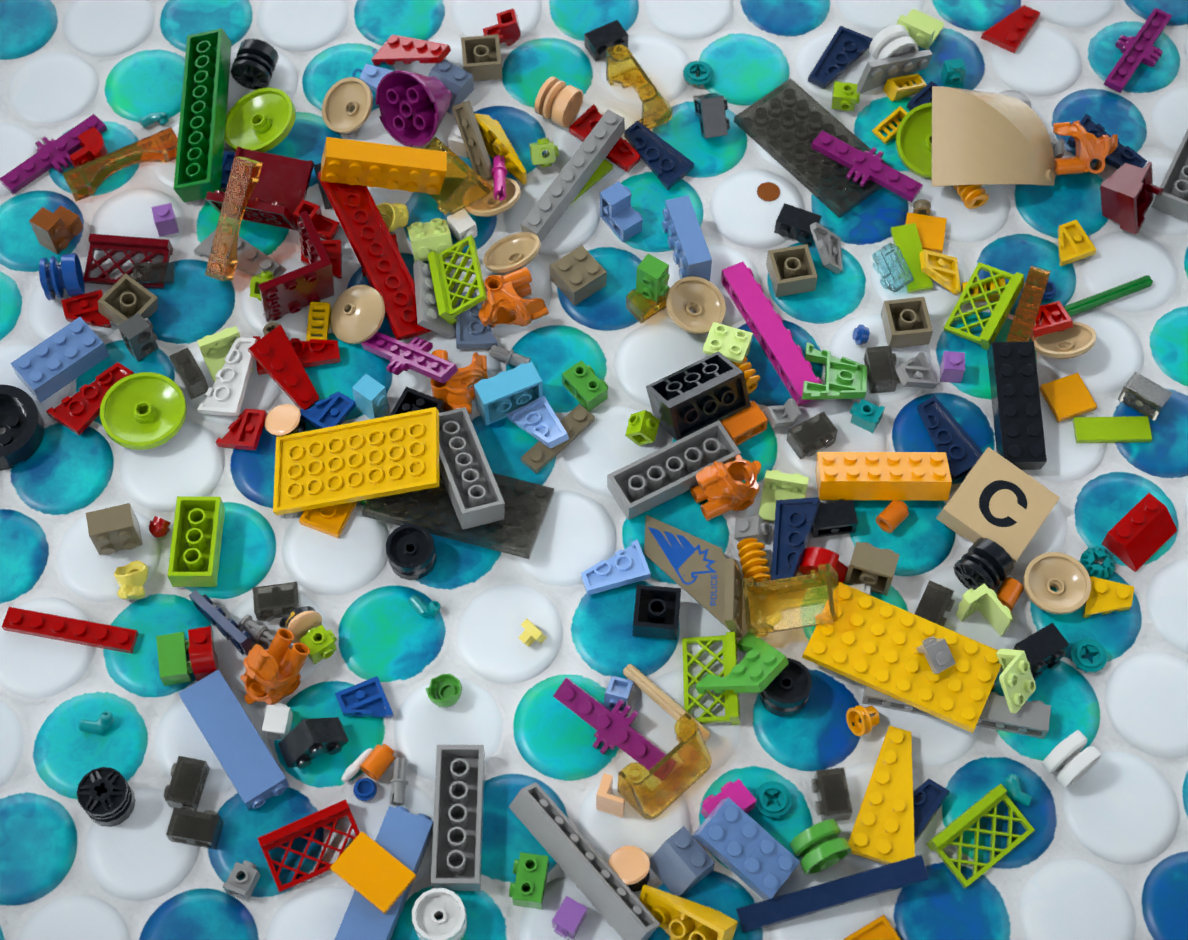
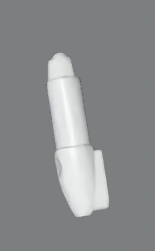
M372 748L364 751L345 770L341 778L344 783H347L358 773L360 765L372 752Z

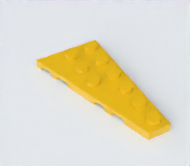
M890 725L888 727L848 841L852 849L851 854L885 865L915 857L912 736L910 731Z

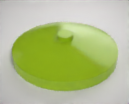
M262 88L248 93L238 100L226 115V143L235 152L237 146L264 153L273 149L286 138L294 125L296 118L294 103L284 91L276 88Z
M932 103L919 105L908 112L902 119L896 134V150L901 162L912 173L927 179H932Z
M152 372L135 373L122 378L107 391L100 406V419L107 435L118 445L134 450L152 449L168 442L183 426L187 413L186 401L179 386L170 378Z

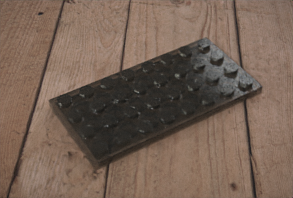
M791 78L734 117V123L839 218L882 188L881 185L871 180L864 187L859 185L862 179L858 183H854L855 175L850 180L846 178L851 169L811 148L812 142L823 130L862 152L866 150L870 152L871 150Z
M439 471V487L368 499L362 510V516L399 526L416 524L424 527L430 534L529 559L553 498L554 488L493 473L505 503L504 520L462 530Z

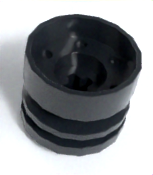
M252 38L244 40L240 44L231 68L233 79L248 89L258 90L267 88L279 58L278 53L273 46L265 41Z
M979 538L969 548L968 552L955 563L953 569L958 580L968 590L971 588L975 590L985 583L988 588L994 591L999 586L1000 581H1004L1013 571L1014 563L1010 555L999 544L988 538Z
M100 767L93 769L84 775L78 785V803L91 820L100 826L112 827L119 825L128 819L134 810V792L121 773L113 768Z

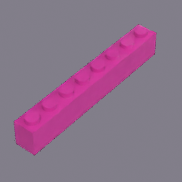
M740 262L723 269L721 272L722 285L790 395L794 398L797 406L799 407L815 400L802 399L804 381L822 384L819 377L814 375L810 362L806 361L802 356L800 346L796 345L792 340L790 330L784 327L782 318L774 311L771 300L765 297L761 284L755 281L751 268H747L744 262Z

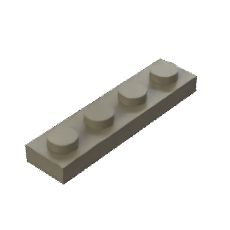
M470 100L464 101L452 107L477 182L493 177L491 173L493 166Z
M579 404L560 421L568 434L569 440L551 449L538 441L521 457V462L537 474L594 422L595 416Z

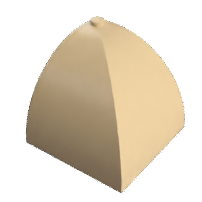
M943 86L932 87V186L950 187L953 185L987 184L1054 186L1056 174L1054 171V153L1051 139L1044 123L1031 107L1023 101L1005 94Z

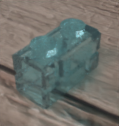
M888 243L881 250L872 254L874 260L873 268L877 273H880L882 277L880 283L886 290L898 292L904 286L914 281L898 246Z

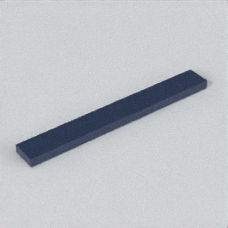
M922 855L737 908L736 910L743 934L927 881L929 876Z

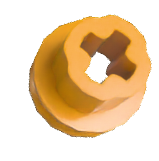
M858 705L854 708H849L846 713L848 727L858 737L870 733L872 727L880 722L879 713L873 706L864 708Z

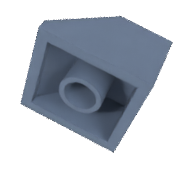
M446 59L441 63H437L428 75L439 79L451 91L452 99L447 111L450 114L453 113L452 107L462 103L474 90L473 75Z
M684 826L668 838L649 859L652 871L673 895L679 897L683 896L714 870L715 865L713 859Z

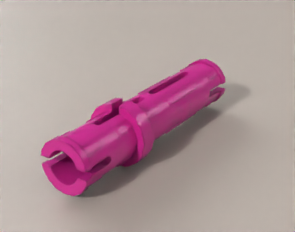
M497 155L493 158V169L491 171L494 177L493 196L497 200L499 195V201H502L507 196L505 179L507 168L505 167V158L502 156L500 160V155Z

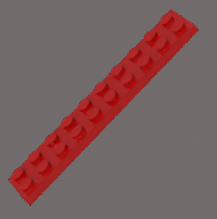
M319 172L318 178L370 286L377 290L384 300L385 317L396 339L400 341L432 332V330L424 328L417 323L415 283L367 186L321 181V172Z

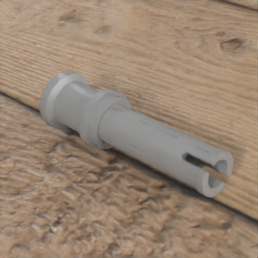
M249 614L245 615L238 624V630L241 632L245 630L251 636L253 642H261L269 648L275 635L268 631L266 625H260Z

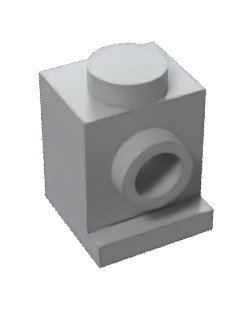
M246 860L242 864L236 862L226 883L223 885L225 892L248 902L261 876L258 870H256L257 866ZM241 874L246 875L243 880H238Z

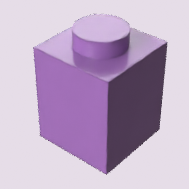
M171 203L151 207L159 237L179 233Z
M944 351L940 362V382L961 383L965 372V352Z
M566 896L552 920V927L555 928L554 932L563 938L569 936L573 939L587 916V907Z

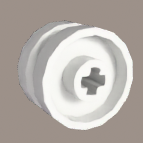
M899 24L889 26L879 32L870 43L869 51L875 60L917 52L919 48L913 38L910 37L906 28Z
M1079 730L1060 742L1042 762V765L1049 773H1055L1064 767L1057 775L1056 780L1065 789L1080 779L1102 757V754L1095 746H1089L1080 752L1087 744V738Z
M434 888L426 891L416 900L412 909V922L420 940H460L464 936L467 928L465 907L461 898L453 891L445 888Z

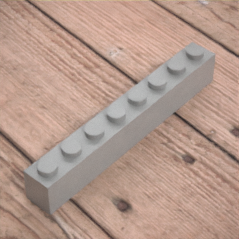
M610 110L605 112L521 223L522 232L534 233L538 236L540 242H543L624 134V117Z
M864 687L863 704L938 718L870 687ZM990 692L976 726L1044 739L1049 731L1051 705H1046L1044 702L1037 700L1026 701L1017 713H1011L1005 696H999L996 692Z
M537 782L522 788L509 805V808L516 817L520 819L530 833L545 848L546 852L551 855L623 940H648L660 923Z

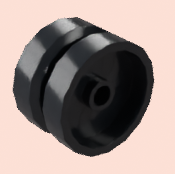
M406 524L396 528L388 536L386 554L393 572L400 578L418 580L427 576L434 569L437 561L436 549L431 534L424 527L416 524Z
M787 658L789 664L760 693V700L763 706L770 713L780 717H791L800 713L806 707L812 687L811 674L807 667L800 661Z

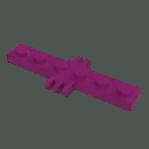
M1155 8L1135 37L1120 36L1115 46L1120 49L1123 55L1106 78L1105 86L1121 93L1141 63L1150 67L1155 66L1163 51L1153 45L1171 20L1172 15Z
M93 114L56 140H48L44 136L41 138L44 145L40 141L35 142L38 147L36 149L37 153L0 178L1 184L12 194H15L52 167L59 174L62 173L63 169L60 166L62 165L65 169H68L67 161L73 165L69 156L81 148L77 136L93 126L102 134L107 130L106 125Z
M823 130L812 142V149L851 169L846 178L850 180L855 175L853 182L858 183L862 179L859 184L862 187L871 180L910 202H913L922 190L923 184L882 163L883 159L881 158L884 152L879 151L875 155L877 152L875 147L870 152L867 150L862 152Z
M376 332L370 339L361 343L364 350L390 360L387 371L395 375L411 369L444 384L458 371L456 364L428 353L433 348V344L419 337H415L410 343L406 344Z
M565 678L553 695L554 698L597 730L594 735L597 739L592 746L597 749L601 743H604L600 750V753L603 755L609 748L613 750L618 746L660 780H663L676 762V760L631 727L639 712L635 710L630 717L627 716L632 707L627 705L621 711L620 709L625 703L622 699L617 702L611 711L569 678Z

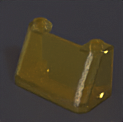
M615 45L606 49V80L610 86L614 85V83L621 84L623 89L631 85L633 86L642 102V116L639 122L648 129H652L671 120L673 116L671 104L631 51L624 45Z
M434 137L425 147L428 150L447 152V172L440 194L431 195L439 204L437 208L444 215L457 213L489 195L494 189L437 137Z
M830 564L818 565V572L810 570L811 574L773 581L764 578L763 582H755L754 577L742 578L747 630L755 634V637H766L768 633L816 625L822 627L834 625V622L838 620V573Z
M687 712L675 723L674 730L679 744L648 771L640 763L634 762L628 764L618 773L617 791L645 819L657 818L711 767L712 758L698 724Z

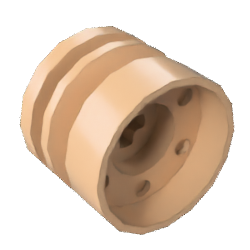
M550 77L538 92L534 110L537 114L543 115L544 118H551L554 123L562 127H568L578 115L584 95L582 90L572 85L567 86L564 81H560L556 77Z

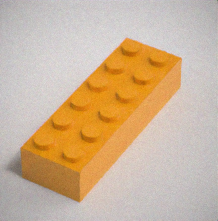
M326 137L321 160V181L420 192L430 195L440 194L447 172V152L331 137Z
M817 452L815 474L820 500H949L952 480L946 452Z

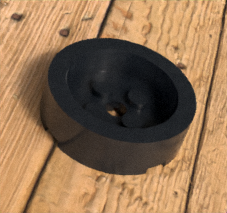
M0 385V429L3 427L6 429L0 435V470H7L13 468L12 465L23 460L27 461L37 451L43 440L45 427L43 418L29 394L11 385Z

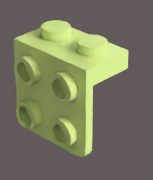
M912 9L907 16L901 14L897 21V25L904 26L916 44L926 50L930 48L944 28L942 21L916 9Z
M435 218L426 223L415 222L407 227L415 262L417 260L422 262L428 261L427 254L435 251L439 254L453 246L451 233L445 219Z
M713 322L703 347V353L712 355L719 351L728 360L742 363L745 355L748 356L753 333Z
M237 326L226 328L221 332L207 335L197 340L213 382L217 379L215 376L218 370L223 368L226 362L225 358L237 337H240Z
M766 470L759 515L765 521L775 523L776 500L805 498L809 477L797 473H782L779 470Z
M984 583L977 589L971 588L962 595L963 600L958 604L959 608L956 612V616L960 621L979 611L1000 636L1006 633L1013 620L1012 613L1007 606L1002 605L991 588H988Z
M1000 648L996 653L1002 670L1000 683L1010 712L1017 713L1035 691L1036 683L1033 679L1025 651Z

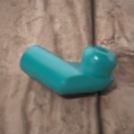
M164 112L151 113L139 120L143 128L159 121L161 126L169 122L167 114Z
M417 594L409 599V603L420 616L434 617L440 612L441 605L437 601L424 604Z
M104 711L95 722L82 719L79 730L100 734L113 725V715L109 711Z
M1009 774L1004 781L1007 796L1028 807L1033 796L1021 791L1019 777L1016 774Z

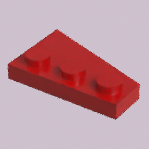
M1023 5L982 33L981 39L1015 54L1038 20L1041 12Z

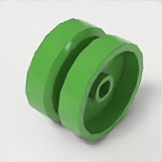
M834 819L825 820L811 826L790 842L789 846L794 855L803 857L800 861V866L805 875L821 872L838 863L851 852L852 849L845 838H837L841 829Z

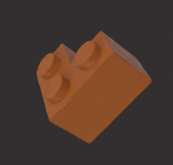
M62 205L54 213L42 207L29 220L39 244L57 255L84 228L79 215Z

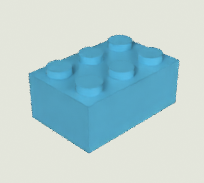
M532 362L520 364L514 369L502 371L494 377L482 379L474 384L476 407L485 425L507 417L506 414L543 396L542 379Z

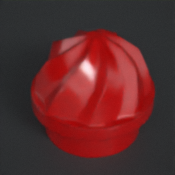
M154 516L153 521L150 520L149 531L153 537H164L170 531L169 526L171 522Z

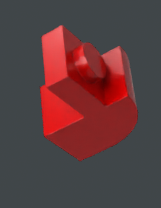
M514 8L497 13L498 24L483 28L484 36L499 34V44L505 42L507 47L517 42L521 31Z
M93 126L77 136L82 148L69 156L77 172L88 168L93 163L100 167L107 159L108 151L103 137Z
M302 199L293 213L297 227L299 228L297 223L300 221L299 213L307 211L319 237L325 240H333L341 227L340 222L322 216L319 205Z
M821 547L805 548L798 571L809 579L822 577L833 586H836L837 582L844 583L848 567L838 560L839 554Z
M211 626L188 630L190 662L197 681L219 669Z

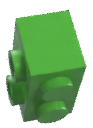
M647 254L637 267L636 291L641 293L646 299H651L655 302L661 296L664 297L669 290V265Z
M582 360L562 373V385L587 411H591L608 399V386L603 379H599L595 375L593 368L590 365H586Z
M184 632L156 636L159 673L164 686L191 682L193 670L189 659L188 647L190 646L189 639L186 638Z
M520 852L519 860L515 859L513 874H516L515 883L511 882L509 897H513V905L542 910L549 856Z

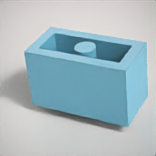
M365 374L352 387L356 409L370 419L384 417L389 410L386 388L368 374Z

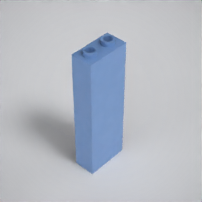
M219 669L178 693L248 810L261 807L266 802L265 800L273 795L278 796L286 790V787L289 786L286 777Z
M389 806L375 842L417 875L433 834V821L428 815L409 813L410 811L402 806H396V808ZM413 882L386 914L382 913L355 890L335 940H391Z

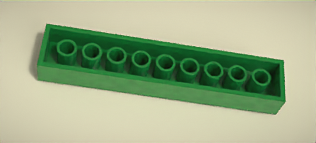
M222 28L187 36L173 188L184 203L206 199L207 191L213 193L215 190L221 191L232 42Z

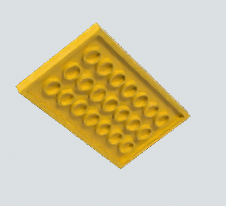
M436 407L276 437L273 513L276 516L439 487V410Z
M837 582L802 656L806 660L971 733L975 730L1001 667L996 655L998 650L840 582ZM932 636L945 639L956 664L938 674H933L924 653H919L917 647L923 645V640Z

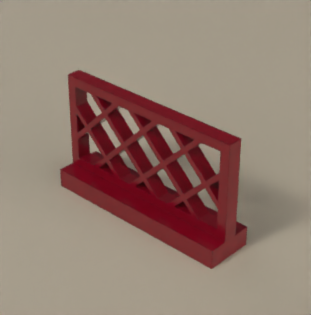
M89 234L88 241L90 247L83 278L84 283L114 285L124 274L129 276L138 270L142 277L136 281L143 287L164 289L169 258L173 253V246L169 239ZM95 250L105 252L106 255L98 261L94 259ZM117 252H123L126 256L116 263L112 256ZM137 254H143L146 258L138 264L131 259ZM157 255H163V261L156 266L151 259ZM110 258L114 265L104 271L100 265ZM130 260L134 267L124 272L120 266ZM150 262L154 268L144 274L140 267ZM97 267L103 272L96 278L90 277L91 271ZM118 268L123 275L117 279H111L108 275ZM156 272L161 275L159 283L151 282L148 278Z

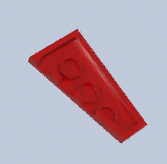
M281 324L248 348V352L300 410L304 409L305 411L319 401V396Z

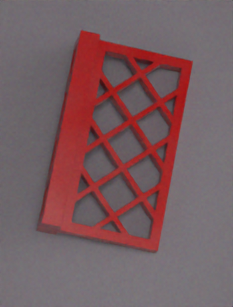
M346 799L257 838L280 893L330 871L333 863L329 864L322 861L326 849L329 848L339 852V858L344 852L349 838L353 840L356 838L351 835L352 830H354L356 837L359 835V829ZM348 816L351 823L348 833L336 830L338 820ZM334 823L332 828L327 825ZM320 828L330 830L326 843L313 839L316 830ZM333 832L346 837L341 849L328 845ZM311 833L310 837L304 836L306 834ZM297 838L308 840L303 853L291 849L294 840ZM290 842L288 847L283 846L284 844ZM311 842L324 846L319 859L306 855ZM277 847L286 850L281 863L272 860L268 851ZM289 852L302 856L297 869L284 865ZM305 858L317 862L315 870L309 874L300 871ZM274 864L279 866V869H278L277 872H276V869H275V867H274ZM320 864L325 865V867L319 869ZM282 868L295 872L292 881L284 885L281 884L279 879ZM298 874L303 875L302 877L296 879Z

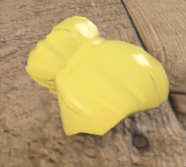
M382 203L377 205L389 232L396 230L398 227H405L408 224L409 215L405 204Z
M137 560L125 566L117 567L114 576L120 587L117 593L118 597L124 600L142 599L145 596L143 586L148 578V566Z

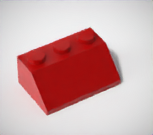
M1148 493L1106 534L1101 544L1136 572L1177 532V528L1167 507L1151 493Z

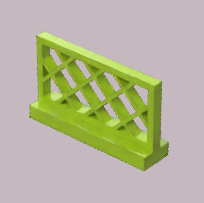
M470 235L439 254L435 251L427 254L439 316L452 325L457 322L459 314L487 299L474 237ZM469 245L467 252L462 253L464 247ZM454 254L450 262L447 263L445 258ZM459 256L463 257L459 266L455 265ZM472 259L473 261L469 269L465 268L468 260ZM452 269H457L453 277L450 278L449 274ZM462 271L466 272L463 280H458ZM472 274L476 275L473 283H468ZM455 284H459L456 293H452ZM465 287H470L466 296H462L461 294ZM475 290H479L480 295L472 299L471 297ZM459 299L463 300L461 305L455 308L457 301Z
M979 262L943 327L944 331L981 344L983 349L988 350L999 334L1024 286V274L1016 272L1014 275ZM983 270L989 272L991 277L980 280L978 274ZM1006 278L1009 279L1007 285L999 287L996 280ZM993 281L996 288L985 292L982 285ZM979 286L982 293L971 297L970 289ZM998 293L999 301L990 304L987 296ZM984 298L987 305L976 308L973 301ZM971 303L973 310L962 313L961 306ZM989 309L991 316L981 320L978 313ZM975 314L978 322L967 325L965 317ZM962 319L963 327L958 329L951 327L954 321ZM980 326L982 333L978 337L972 335L969 329Z
M735 631L726 632V635L682 638L684 710L690 714V710L695 705L700 707L704 712L699 718H695L700 724L731 722V725H740L739 693H735L734 690H726L717 697L710 690H706L705 694H699L696 699L689 694V689L695 683L698 684V680L706 672L715 675L709 669L716 661L724 667L718 675L720 677L724 676V678L738 664V647ZM723 642V649L717 655L708 649L713 643ZM688 644H698L702 649L693 656L688 652ZM705 651L713 657L706 666L698 660ZM694 663L702 668L695 678L688 672V669ZM706 694H709L715 701L706 709L699 701ZM719 703L725 708V716H715L711 711Z
M1002 784L990 790L926 843L931 851L934 850L964 888H967L1035 831L1005 794L1007 790ZM1001 801L1008 807V817L996 815L997 805ZM982 817L992 818L991 831L979 829ZM996 819L1008 821L1007 833L996 832ZM1012 821L1020 822L1026 831L1022 835L1012 834ZM963 832H975L974 845L962 843ZM979 833L991 835L990 847L978 846ZM995 835L1007 837V847L1005 849L995 848ZM948 845L957 846V859L948 858L943 849ZM962 847L974 849L973 862L961 860ZM978 850L990 851V861L987 864L978 862ZM961 864L973 865L972 876L968 880L960 873Z

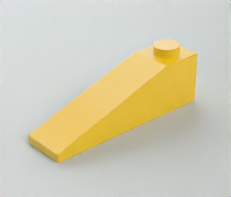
M475 114L488 154L492 158L500 155V160L503 156L507 171L525 185L527 183L526 170L500 123L497 120H493L489 115Z
M648 885L642 887L639 900L660 923L658 927H661L670 936L669 940L733 939L738 923L733 918L713 908Z

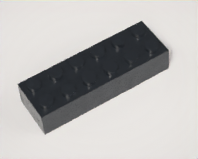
M1034 341L992 342L987 350L997 453L1021 470H1040L1047 462Z

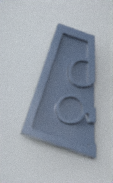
M462 292L461 295L466 296L467 292ZM476 292L473 293L472 299L477 296ZM459 299L457 301L456 308L461 305L463 300ZM481 303L457 316V349L498 346L490 324L484 326L479 319L478 312L482 307Z

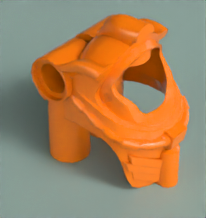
M1079 120L1072 122V124L1070 122L1053 123V133L1062 136H1072L1076 145L1075 157L1054 159L1056 175L1086 172L1098 174L1104 170L1106 156L1113 153L1118 146V134H1112V137L1106 134L1097 138L1094 134L1088 133ZM1093 159H1096V166L1091 169L1090 163Z
M527 267L504 276L491 275L485 279L484 286L487 299L484 300V304L478 312L479 319L484 326L490 324L494 328L498 324H514L524 327L530 324L532 320L549 314L543 299H523V297L532 294L529 285L532 282V277Z
M435 350L432 352V355L448 361L447 351ZM477 352L473 354L472 362L469 366L457 368L458 371L444 384L431 378L432 395L444 401L445 411L466 407L468 414H472V400L475 398L474 384L482 379H488L487 358L485 355H479Z
M738 454L735 461L725 464L714 461L712 465L706 466L696 474L698 485L690 488V491L697 504L708 500L707 503L700 505L702 514L707 521L730 510H744L754 503V498L759 493V485L756 482L757 475L761 471V463L759 461L751 463L742 459Z
M285 628L278 629L269 649L264 650L260 645L256 644L248 652V656L244 658L243 664L245 665L246 672L240 676V679L245 683L247 694L244 699L246 703L252 704L256 701H265L268 705H273L292 694L301 683V675L299 673L310 653V649L307 645L300 642L294 643L290 649L289 647L294 639V634L290 630Z

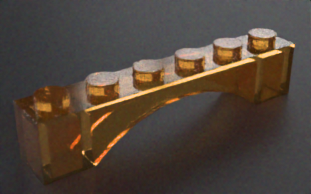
M170 127L62 174L72 196L77 202L95 194L98 187L108 177L124 167L143 162L167 163L176 159L178 138Z
M234 157L205 272L206 276L221 281L233 280L238 262L237 243L240 225L248 200L258 183L262 167L261 162L246 157Z

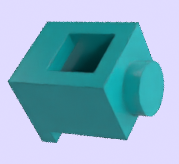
M963 58L944 60L941 72L943 86L963 88L966 74Z
M861 399L859 404L855 402L850 410V414H852L850 423L874 433L882 419L885 407H879Z

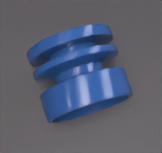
M76 253L62 255L61 265H59L55 256L50 257V263L46 257L40 259V283L49 301L55 299V294L58 299H62L64 289H66L70 297L85 294L82 266Z

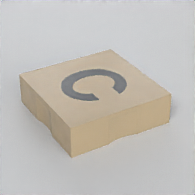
M988 447L936 519L973 543L979 538H988L996 542L1006 550L1013 563H1015L1060 497Z

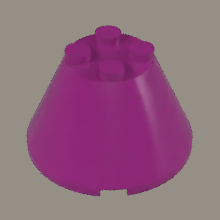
M395 70L386 74L379 82L376 91V105H379L381 116H379L380 121L392 138L408 147H420L431 141L447 113L450 100L452 99L451 91L436 77L405 70Z

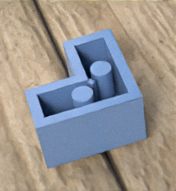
M618 181L600 192V217L619 239L625 242L642 231L643 218L639 212H636L631 207L632 194L629 188L624 187Z

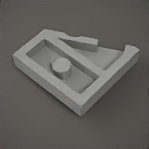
M817 222L811 224L810 229L823 266L835 274L842 272L841 238Z
M923 352L902 363L895 370L903 387L934 389L939 384Z

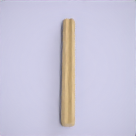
M628 664L623 669V674L629 680L634 681L633 683L701 743L709 740L711 737L710 731L635 666Z

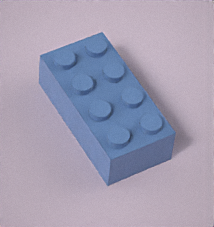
M689 195L665 200V209L662 210L664 218L662 228L664 233L667 232L669 248H673V259L675 264L679 265L680 279L700 277L710 281L712 258Z
M79 317L10 364L17 377L41 403L106 359L109 354L104 342Z
M729 797L719 802L692 835L763 900L772 899L800 863L794 855Z

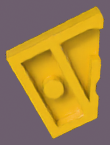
M1077 219L1059 225L1058 248L1060 266L1095 254L1096 248Z
M922 250L919 253L921 271L952 294L957 295L960 293L961 286L957 258Z
M1090 576L1091 592L1084 605V618H1089L1094 614L1102 613L1104 615L1113 611H1125L1131 608L1134 586Z

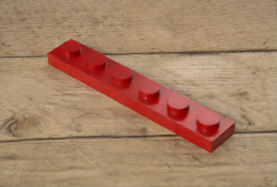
M14 607L8 608L2 624V628L5 631L130 654L133 652L139 635L138 631Z

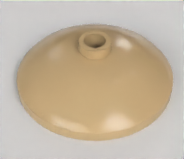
M355 77L344 78L336 82L327 92L322 104V117L325 124L334 132L341 134L351 133L360 128L368 119L373 106V95L370 87L364 81Z
M505 177L507 196L504 200L499 201V195L497 200L493 196L494 178L482 180L471 186L464 193L462 198L463 207L468 213L479 217L499 215L509 210L518 201L521 194L519 184L515 180Z
M519 232L506 236L487 250L483 258L484 265L489 271L495 273H510L522 269L537 256L541 242L536 234L530 232Z
M700 277L682 278L672 285L666 297V307L669 316L678 327L693 334L709 333L713 322L721 324L725 317L726 304L720 290L706 279Z
M355 285L340 294L330 314V325L334 335L348 344H359L370 339L380 328L385 315V304L381 294L368 285Z
M1073 322L1072 328L1035 338L1033 336L1032 341H1034L1035 350L1046 357L1071 359L1085 354L1095 345L1096 332L1086 324Z
M1059 552L1041 554L1029 563L1024 573L1023 584L1027 596L1037 607L1046 612L1060 615L1069 614L1080 609L1089 598L1091 592L1090 576L1085 567L1070 555ZM1051 587L1056 588L1057 592L1052 591Z

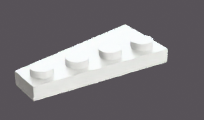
M236 338L225 358L226 362L223 368L218 370L215 376L217 378L212 388L209 387L205 394L207 396L203 404L200 403L197 409L200 414L239 417L254 362V357L248 352V348L257 342L256 338Z

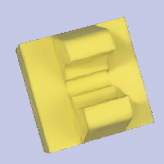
M526 619L521 624L525 630L519 636V639L528 647L536 640L542 644L548 638L529 619Z

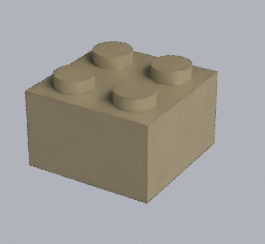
M499 34L461 37L463 68L473 75V81L502 79Z
M808 244L768 250L766 265L776 297L815 291L818 277Z
M582 245L550 265L551 281L574 306L606 286L607 272Z
M124 274L98 300V309L100 314L118 326L137 313L144 319L146 317L149 319L158 309V297L133 278Z
M925 297L884 301L881 318L889 349L929 345L933 329Z
M130 503L86 513L89 537L99 555H110L115 551L131 550L143 545L139 522Z
M856 542L844 583L849 585L866 583L867 586H871L872 592L887 596L900 554L890 549L873 547L872 544L867 542Z

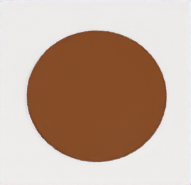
M765 182L758 186L757 195L764 201H774L780 196V189L774 183Z

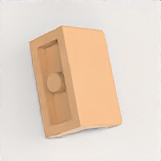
M604 773L596 794V809L623 818L625 799L611 795L613 776Z

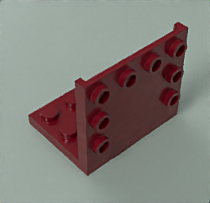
M237 146L226 192L215 190L213 193L207 191L206 200L222 216L298 231L293 213L302 199H306L314 162L244 149Z
M307 211L299 213L300 221L297 223L301 237L299 240L302 245L300 248L305 258L308 257L310 264L258 284L266 322L277 321L283 315L299 312L303 307L310 305V302H321V300L335 295L332 263Z

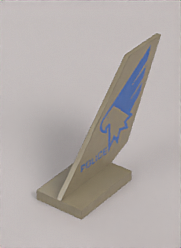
M646 515L645 556L730 632L735 631L737 638H742L743 576L735 559H726L722 549L716 545Z

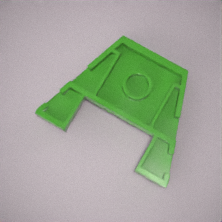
M806 343L804 359L825 364V385L804 381L802 399L865 398L867 392V366L843 356L841 359L831 356L830 351L823 349L821 352L814 349L813 344Z
M748 632L737 643L739 651L747 652L745 658L735 665L725 678L707 674L695 687L699 694H705L706 690H714L715 694L724 693L726 690H734L735 693H761L789 662L787 657L752 632Z

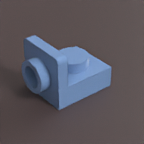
M611 676L605 692L603 705L612 711L617 702L622 699L625 703L620 710L623 711L627 706L634 681Z

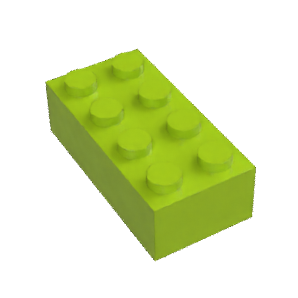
M177 496L167 575L172 587H217L225 507L221 497Z

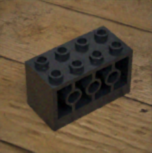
M719 351L646 386L653 415L660 420L659 425L676 441L718 420L721 422L751 407L744 372Z

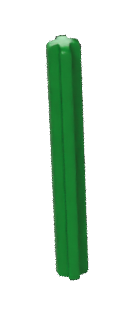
M1149 275L1063 307L1071 317L1148 288L1152 285L1153 280Z

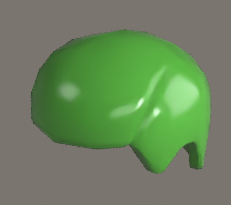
M441 674L431 679L429 687L426 688V693L430 701L435 705L450 707L459 700L462 693V685L459 679L452 674Z

